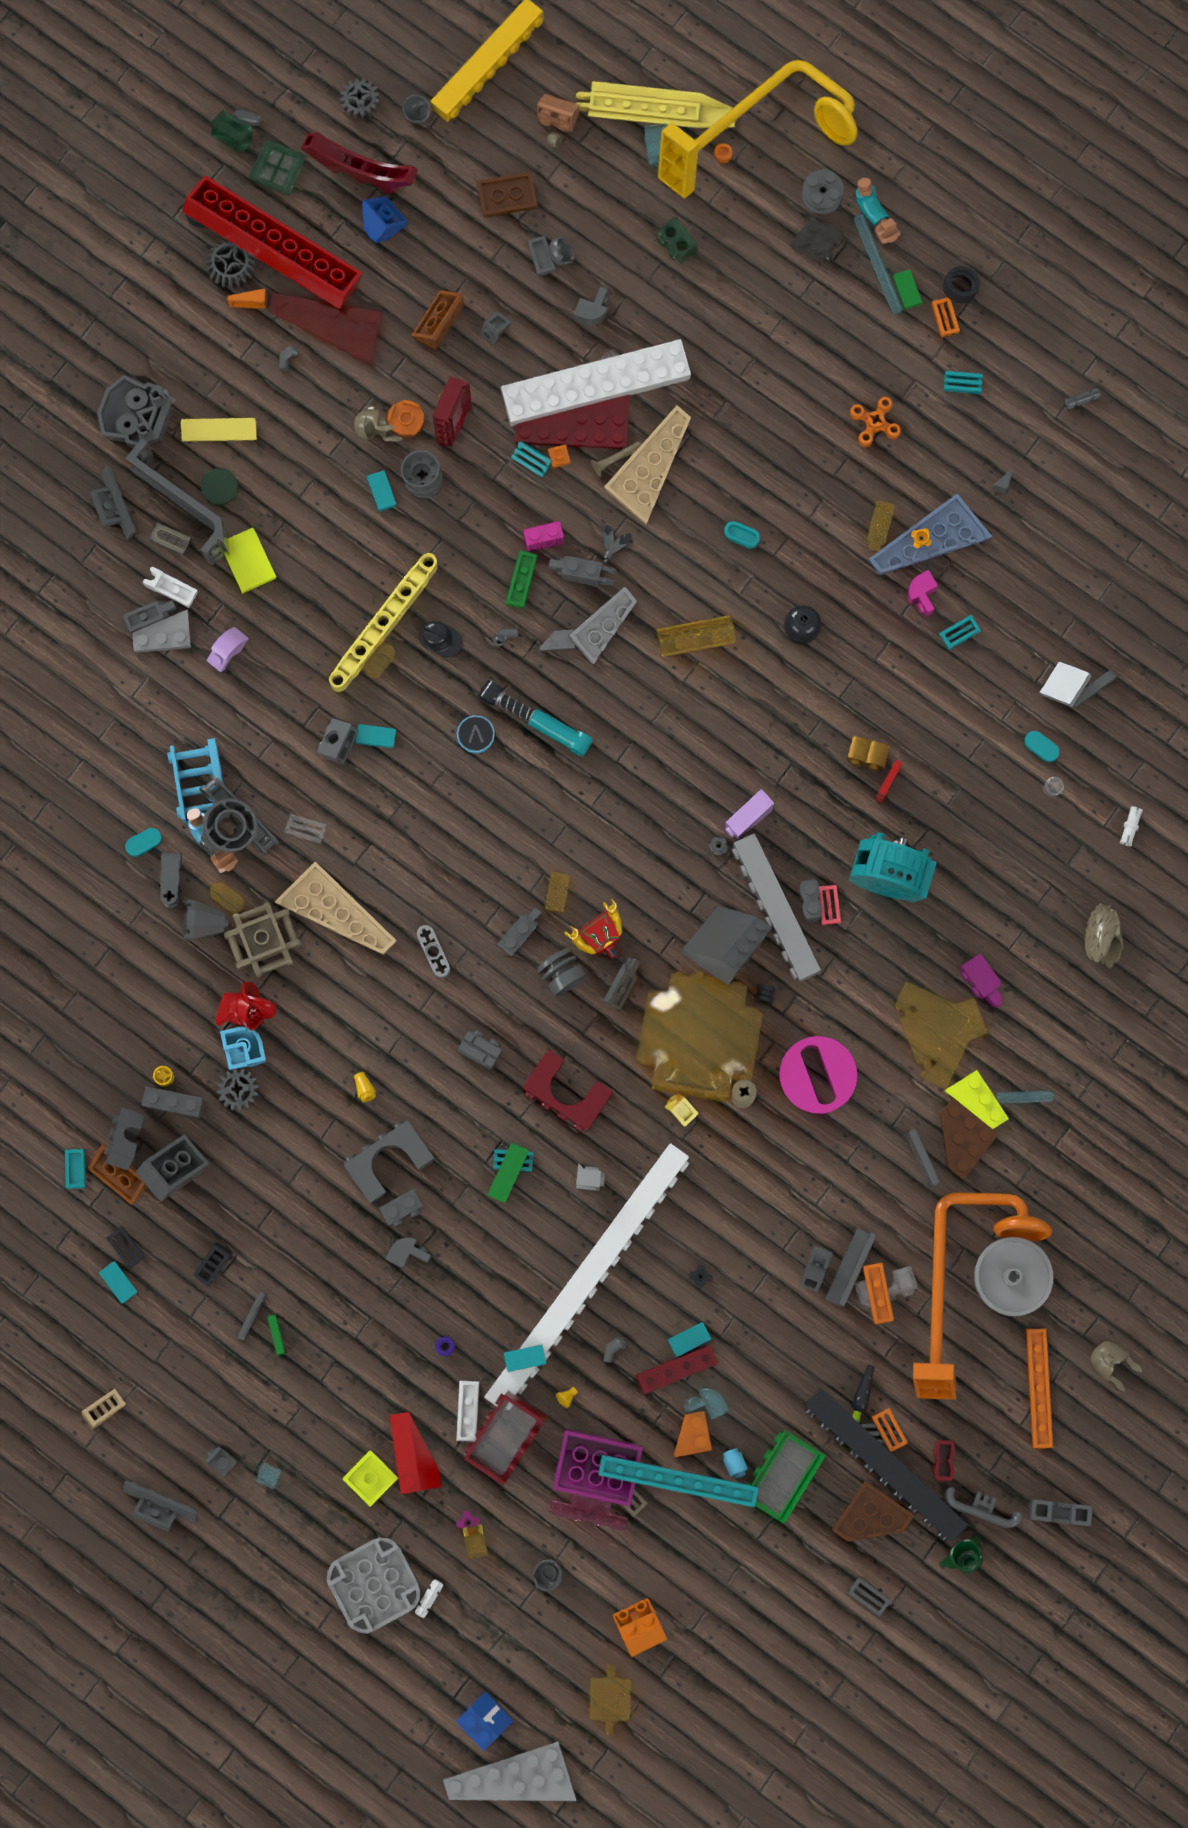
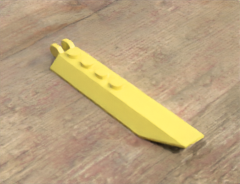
M592 81L591 93H576L577 99L590 100V103L578 102L576 104L579 105L580 111H589L588 116L664 125H669L672 122L676 126L691 128H710L733 109L702 93ZM735 121L727 128L735 127Z

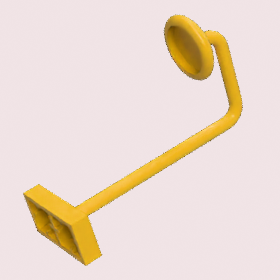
M801 60L791 61L695 140L672 122L661 132L658 178L684 199L695 190L698 151L794 72L799 71L807 74L840 100L822 97L816 101L814 106V115L818 126L836 144L847 146L856 140L857 126L852 115L855 108L854 99L846 90L812 64Z

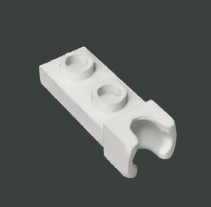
M151 567L150 571L155 576V579H144L143 585L190 608L198 590Z

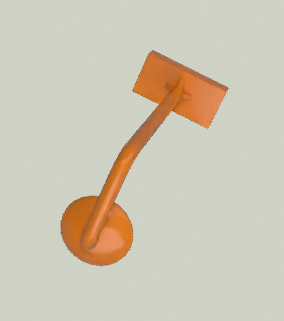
M955 1192L943 1196L936 1205L930 1363L913 1364V1381L917 1398L956 1400L957 1394L954 1364H942L947 1209L953 1204L1013 1206L1017 1210V1215L1004 1218L994 1225L993 1231L998 1237L1002 1239L1018 1237L1031 1242L1049 1238L1053 1232L1051 1226L1037 1217L1029 1216L1028 1206L1017 1195Z

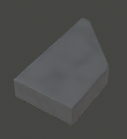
M573 630L554 631L542 644L540 652L574 650L575 644L568 636Z

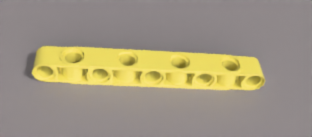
M426 553L421 556L340 660L329 677L331 688L334 691L342 692L348 687L426 587L438 568L437 559L433 554ZM426 561H432L434 563L431 567H426L424 565ZM404 590L411 591L409 596H403L401 593ZM383 619L389 621L385 626L379 625V622ZM358 649L366 650L364 655H357L356 652ZM337 678L343 679L340 685H335L333 682Z

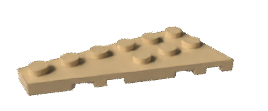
M676 406L604 486V489L645 525L648 522L691 418L679 406Z
M316 862L275 901L276 904L382 955L397 942Z

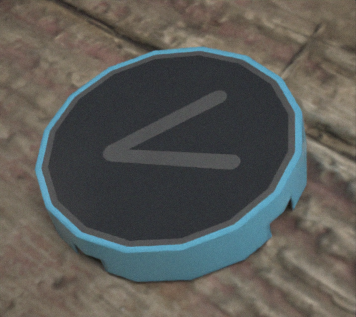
M474 715L467 717L458 727V742L469 753L478 754L485 752L494 742L495 732L493 725L483 716Z

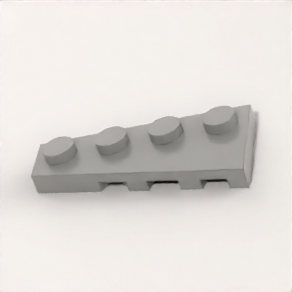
M626 587L618 591L568 635L592 665L596 662L600 653L605 649L611 637L616 633L622 621H624L637 602Z

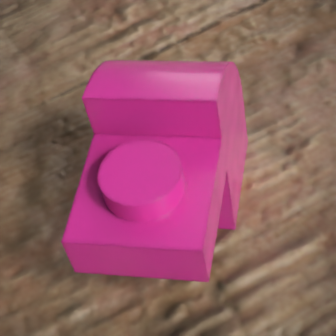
M929 570L915 577L908 590L909 604L917 602L916 606L921 614L924 613L925 617L933 614L934 607L927 596L935 592L938 587Z

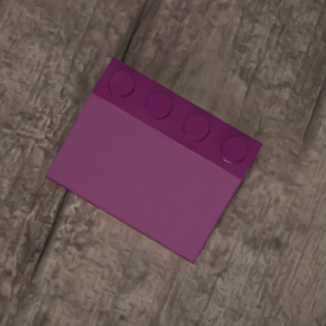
M566 1429L553 1490L631 1507L635 1483L600 1476L598 1473L602 1455L640 1462L643 1445Z

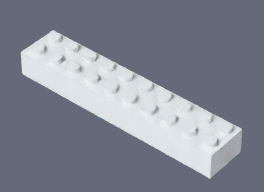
M679 339L501 386V394L509 423L512 427L516 426L517 423L628 394L634 395L690 380L691 373L682 341Z

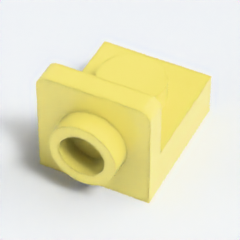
M680 1094L672 1096L665 1106L684 1127L699 1114L688 1100Z

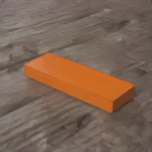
M883 1263L863 1266L874 1325L893 1322L894 1318Z

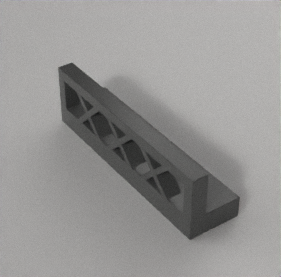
M856 1229L825 1300L842 1308L845 1306L874 1242L875 1234H869L861 1229Z

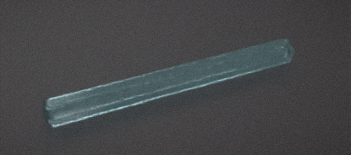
M863 214L856 215L854 217L855 224L891 311L894 315L900 314L902 306Z

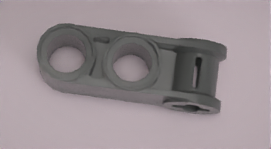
M182 852L161 853L160 898L167 908H175L180 902ZM172 894L174 898H171V901H168L167 898H169V896Z

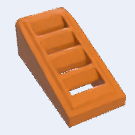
M259 289L230 295L227 297L230 307L265 309L267 293L266 289Z

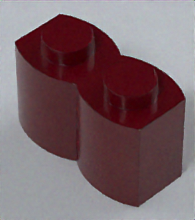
M936 1440L934 1443L933 1456L935 1462L932 1474L935 1481H952L955 1469L952 1460L955 1455V1446L953 1441Z

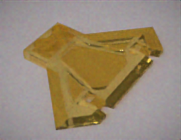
M905 982L895 1007L897 1011L901 1009L904 1011L905 1016L901 1017L900 1020L917 1065L923 1063L925 1068L920 1074L922 1079L947 1089L968 1042L988 1034L976 1000L971 998L954 1004L909 982ZM910 1006H915V1013H912ZM934 1059L937 1066L932 1067L930 1060Z

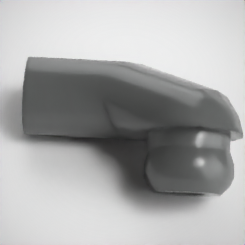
M288 345L280 353L279 370H288L289 358L291 356L295 357L299 353L297 347Z
M518 628L500 629L493 637L494 645L500 647L508 638H518Z
M618 1337L606 1345L603 1361L613 1363L615 1352L620 1349L624 1350L627 1347L626 1340Z

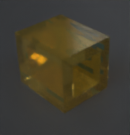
M483 1525L463 1528L468 1559L488 1555Z

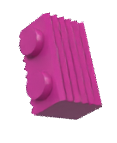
M560 521L523 529V536L529 553L530 551L545 549V547L548 548L549 546H559L564 543Z

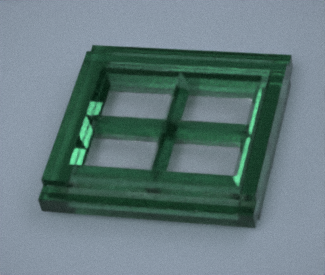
M265 140L248 179L282 194L289 195L304 164L306 155L270 140Z

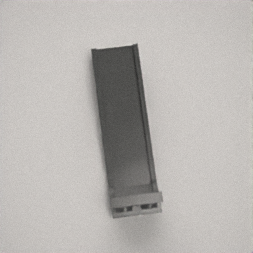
M141 439L125 458L133 466L131 471L214 530L213 535L201 548L206 562L213 566L215 562H219L222 559L223 552L230 555L227 530L222 519L151 469L149 465L153 461L154 455L148 443Z

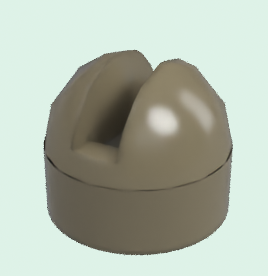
M552 132L548 135L547 142L550 146L558 148L563 136L557 132Z

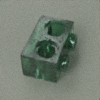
M222 110L212 120L211 136L225 145L242 153L252 143L253 127Z
M675 217L657 230L658 243L668 249V253L674 261L677 260L681 264L697 252L698 243ZM671 232L674 234V236L668 237L666 236V234ZM679 246H684L686 250L680 251L677 248Z

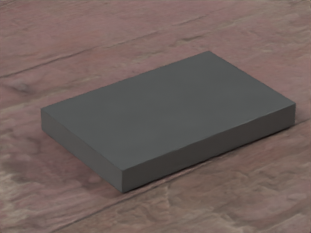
M911 1130L905 1135L906 1140L928 1188L931 1189L939 1184V1178L917 1130Z

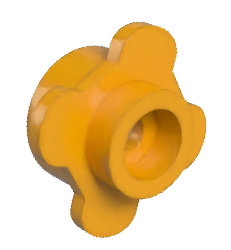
M928 529L912 531L911 537L914 539L913 546L915 548L931 545L932 541L929 539Z

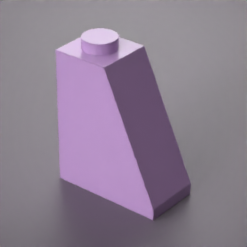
M762 789L758 791L726 821L725 830L731 838L740 839L772 812L774 802Z

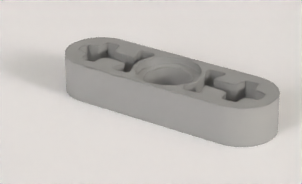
M428 925L419 927L417 937L434 975L438 978L447 977L450 973V966L433 929ZM423 930L431 932L429 939L432 943L424 946V944H427L426 938L421 937ZM430 947H437L439 954L431 957L428 954ZM443 957V960H440V963L442 966L447 967L444 969L445 973L441 974L440 971L437 972V963L435 962L434 964H432L431 961H436Z

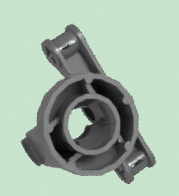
M213 775L204 787L201 786L199 788L201 793L214 803L203 817V835L199 842L207 853L212 855L219 852H239L252 842L256 850L263 856H266L267 851L274 844L277 845L279 843L277 838L256 818L251 808L241 800H238L216 776ZM229 818L237 827L234 828L231 836L224 837L218 830L219 823Z

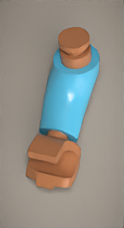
M193 808L187 813V824L192 836L199 844L200 838L203 835L202 822L205 814L201 813L197 808ZM219 852L210 855L211 861L220 873L224 871L229 872L238 863V859L233 853Z

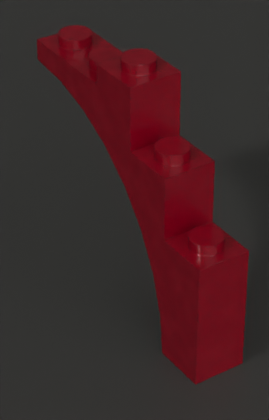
M319 132L308 133L301 147L302 151L333 173L345 172L359 183L371 182L386 194L396 193L400 187L411 186L416 180L418 169L413 165H392L364 157L338 145Z

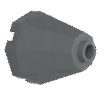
M187 900L185 902L187 911H184L183 934L185 935L183 940L193 941L224 932V929L228 928V917H225L224 912L195 900Z

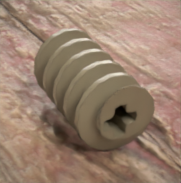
M742 1079L737 1081L731 1091L732 1103L738 1108H747L752 1105L757 1092L755 1085L749 1080ZM744 1091L747 1092V1094L743 1097L740 1096V1094Z

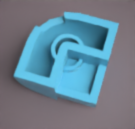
M236 1027L220 1031L230 1071L248 1066L253 1067L266 1062L262 1040L255 1030H249L247 1027Z

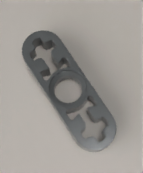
M1112 669L1084 688L1073 708L1076 709L1117 679L1118 676Z

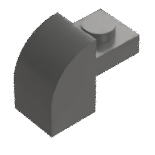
M600 286L594 303L580 298L573 314L574 321L587 326H594L603 322L608 315V308L606 306L609 296H607V289Z
M402 1238L392 1245L386 1261L404 1269L411 1255L426 1263H429L432 1256L428 1254L429 1250L422 1246H419L418 1249L415 1248L418 1242L417 1239Z
M814 1246L799 1286L818 1293L833 1252Z

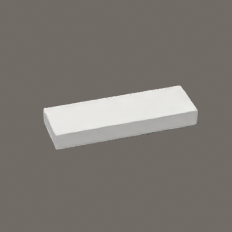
M460 1381L457 1441H476L477 1439L474 1435L477 1432L479 1382Z

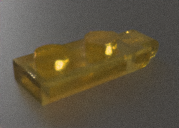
M876 501L866 542H870L869 550L879 552L880 546H885L895 504Z

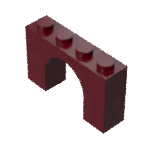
M548 1049L522 1087L523 1091H525L524 1095L531 1100L536 1098L541 1102L540 1105L548 1111L553 1109L557 1112V1117L565 1122L568 1119L574 1123L573 1127L578 1131L582 1132L585 1130L588 1132L612 1096L613 1091L596 1081L582 1102L576 1105L559 1103L551 1093V1083L563 1065L564 1059Z

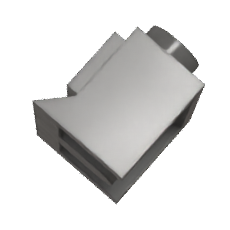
M578 1163L576 1189L599 1191L600 1186L604 1187L605 1173H601L599 1168L585 1166V1169H583Z

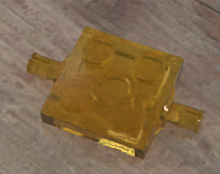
M607 1664V1677L591 1678L589 1720L605 1722V1735H608L609 1727L610 1735H613V1722L630 1721L631 1679L615 1677L616 1665L612 1664V1672H610L611 1664Z

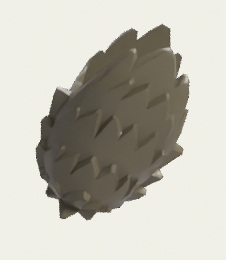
M1099 903L1096 909L1090 913L1091 916L1086 923L1088 926L1085 929V949L1089 959L1092 960L1093 958L1097 963L1101 960V963L1106 964L1110 969L1115 962L1119 961L1121 951L1123 950L1121 923L1118 913L1111 909L1110 905L1105 906Z

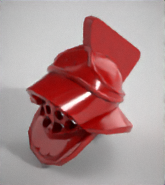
M247 981L242 984L241 993L223 994L215 1022L218 1026H221L229 1020L234 1025L255 1030L260 1024L264 1023L263 1019L274 1017L276 1005L270 1000L261 999L257 986L253 982Z

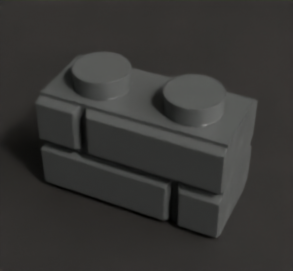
M475 1029L473 1032L468 1030L457 1051L492 1071L502 1054L501 1044L493 1039L489 1042L483 1038L484 1034Z

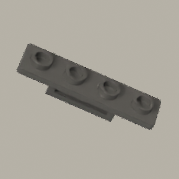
M108 465L101 472L106 488L92 490L90 495L102 526L120 524L125 538L128 540L135 533V524L130 519L129 509L123 501L122 491L116 483L115 473L111 470L110 465Z
M125 1481L123 1492L140 1499L132 1517L169 1532L176 1516L193 1523L196 1522L198 1511L193 1507L179 1504L173 1498L163 1497L155 1490L142 1488L136 1482Z

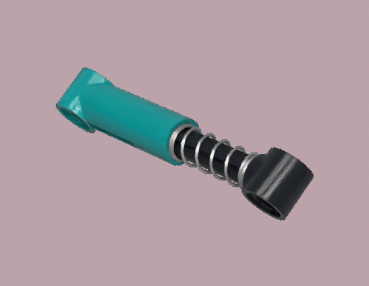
M491 680L486 681L478 694L479 699L491 706L497 704L499 707H505L506 710L519 715V718L523 717L526 719L529 726L568 747L570 751L578 756L584 757L593 742L590 736L572 729L539 709L531 710V707L524 706V703L521 704L517 700L510 698L511 696H506L503 688Z

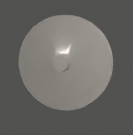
M1008 1237L995 1241L981 1253L975 1265L974 1283L978 1295L990 1309L1006 1316H1022L1035 1311L1047 1300L1053 1286V1269L1049 1258L1038 1245L1023 1238Z

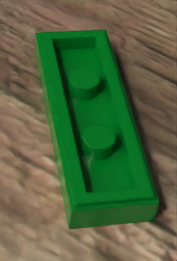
M519 550L506 605L521 609L525 608L538 558L537 554Z
M511 1142L488 1192V1196L503 1203L506 1202L529 1149Z

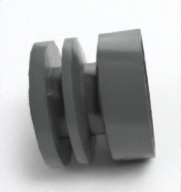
M424 450L411 452L404 458L401 464V474L407 490L418 498H428L438 493L443 485V474L438 459L432 453Z
M570 948L552 954L537 968L539 974L545 973L542 976L543 981L553 979L548 988L554 997L568 992L588 976L581 964L571 966L577 958L576 956L569 957L572 954Z

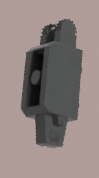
M566 555L565 558H560V560L550 559L549 569L558 571L557 575H560L563 580L590 586H598L599 584L613 586L614 580L600 576L601 573L614 575L617 570L602 566L600 562Z

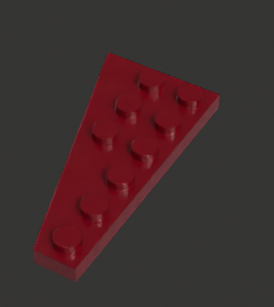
M630 394L517 423L515 444L522 441L527 445L561 446L566 444V447L623 450L627 448Z

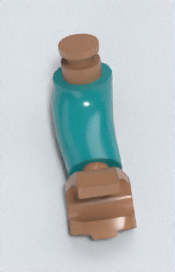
M860 179L856 190L857 204L864 215L876 227L875 233L882 244L892 243L901 235L896 227V222L889 217L880 204L876 195V189L871 185L870 179Z

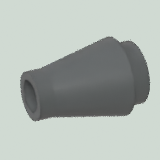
M241 108L240 110L235 109L234 124L238 125V127L259 126L261 115Z

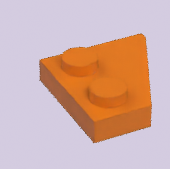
M705 1411L686 1414L674 1457L711 1451Z

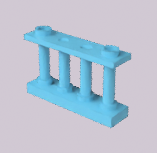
M215 738L207 739L208 745L205 748L176 753L175 747L170 746V752H167L169 764H173L179 807H176L178 819L181 818L183 823H188L187 813L190 809L197 808L201 813L207 812L214 803L185 808L184 797L202 793L199 790L201 786L182 789L181 778L210 773V775L216 776L224 784ZM205 755L211 759V764H208V766L179 771L178 760Z

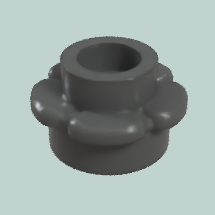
M714 837L709 844L710 851L715 855H722L728 849L727 841L722 837Z

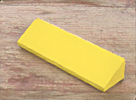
M256 418L181 419L182 442L257 440Z

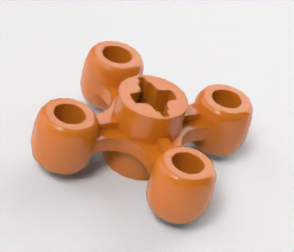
M889 397L880 398L877 404L878 409L871 413L866 412L864 407L859 404L851 407L850 417L855 421H864L867 427L858 437V443L862 447H869L873 442L874 433L880 431L886 433L887 437L891 440H895L900 436V426L895 423L889 424L884 419V415L892 409L893 405Z

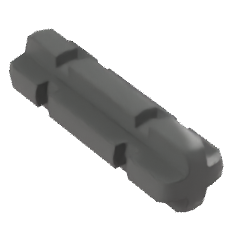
M1094 388L1090 392L1086 391L1077 394L1074 398L1069 397L1064 402L1066 408L1071 409L1075 405L1079 406L1090 402L1092 399L1100 398L1101 393L1098 388Z

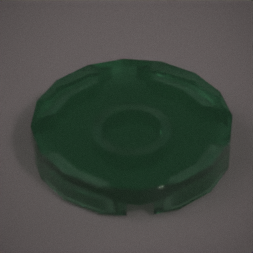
M224 468L210 470L201 481L203 496L209 503L214 505H226L233 501L238 493L239 485L235 475Z

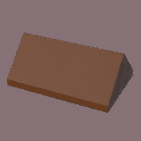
M440 290L411 336L437 350L464 307V295Z
M103 1143L88 1169L129 1204L133 1205L148 1186L136 1173L137 1169L130 1165L128 1170L105 1163L107 1155L104 1152L107 1145Z

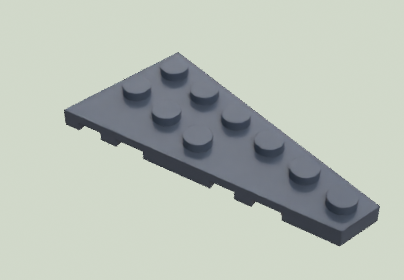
M956 494L869 558L868 561L878 574L882 575L992 538V535L961 497ZM928 529L929 539L932 541L931 545L915 548L913 546L914 539L911 537L912 531Z

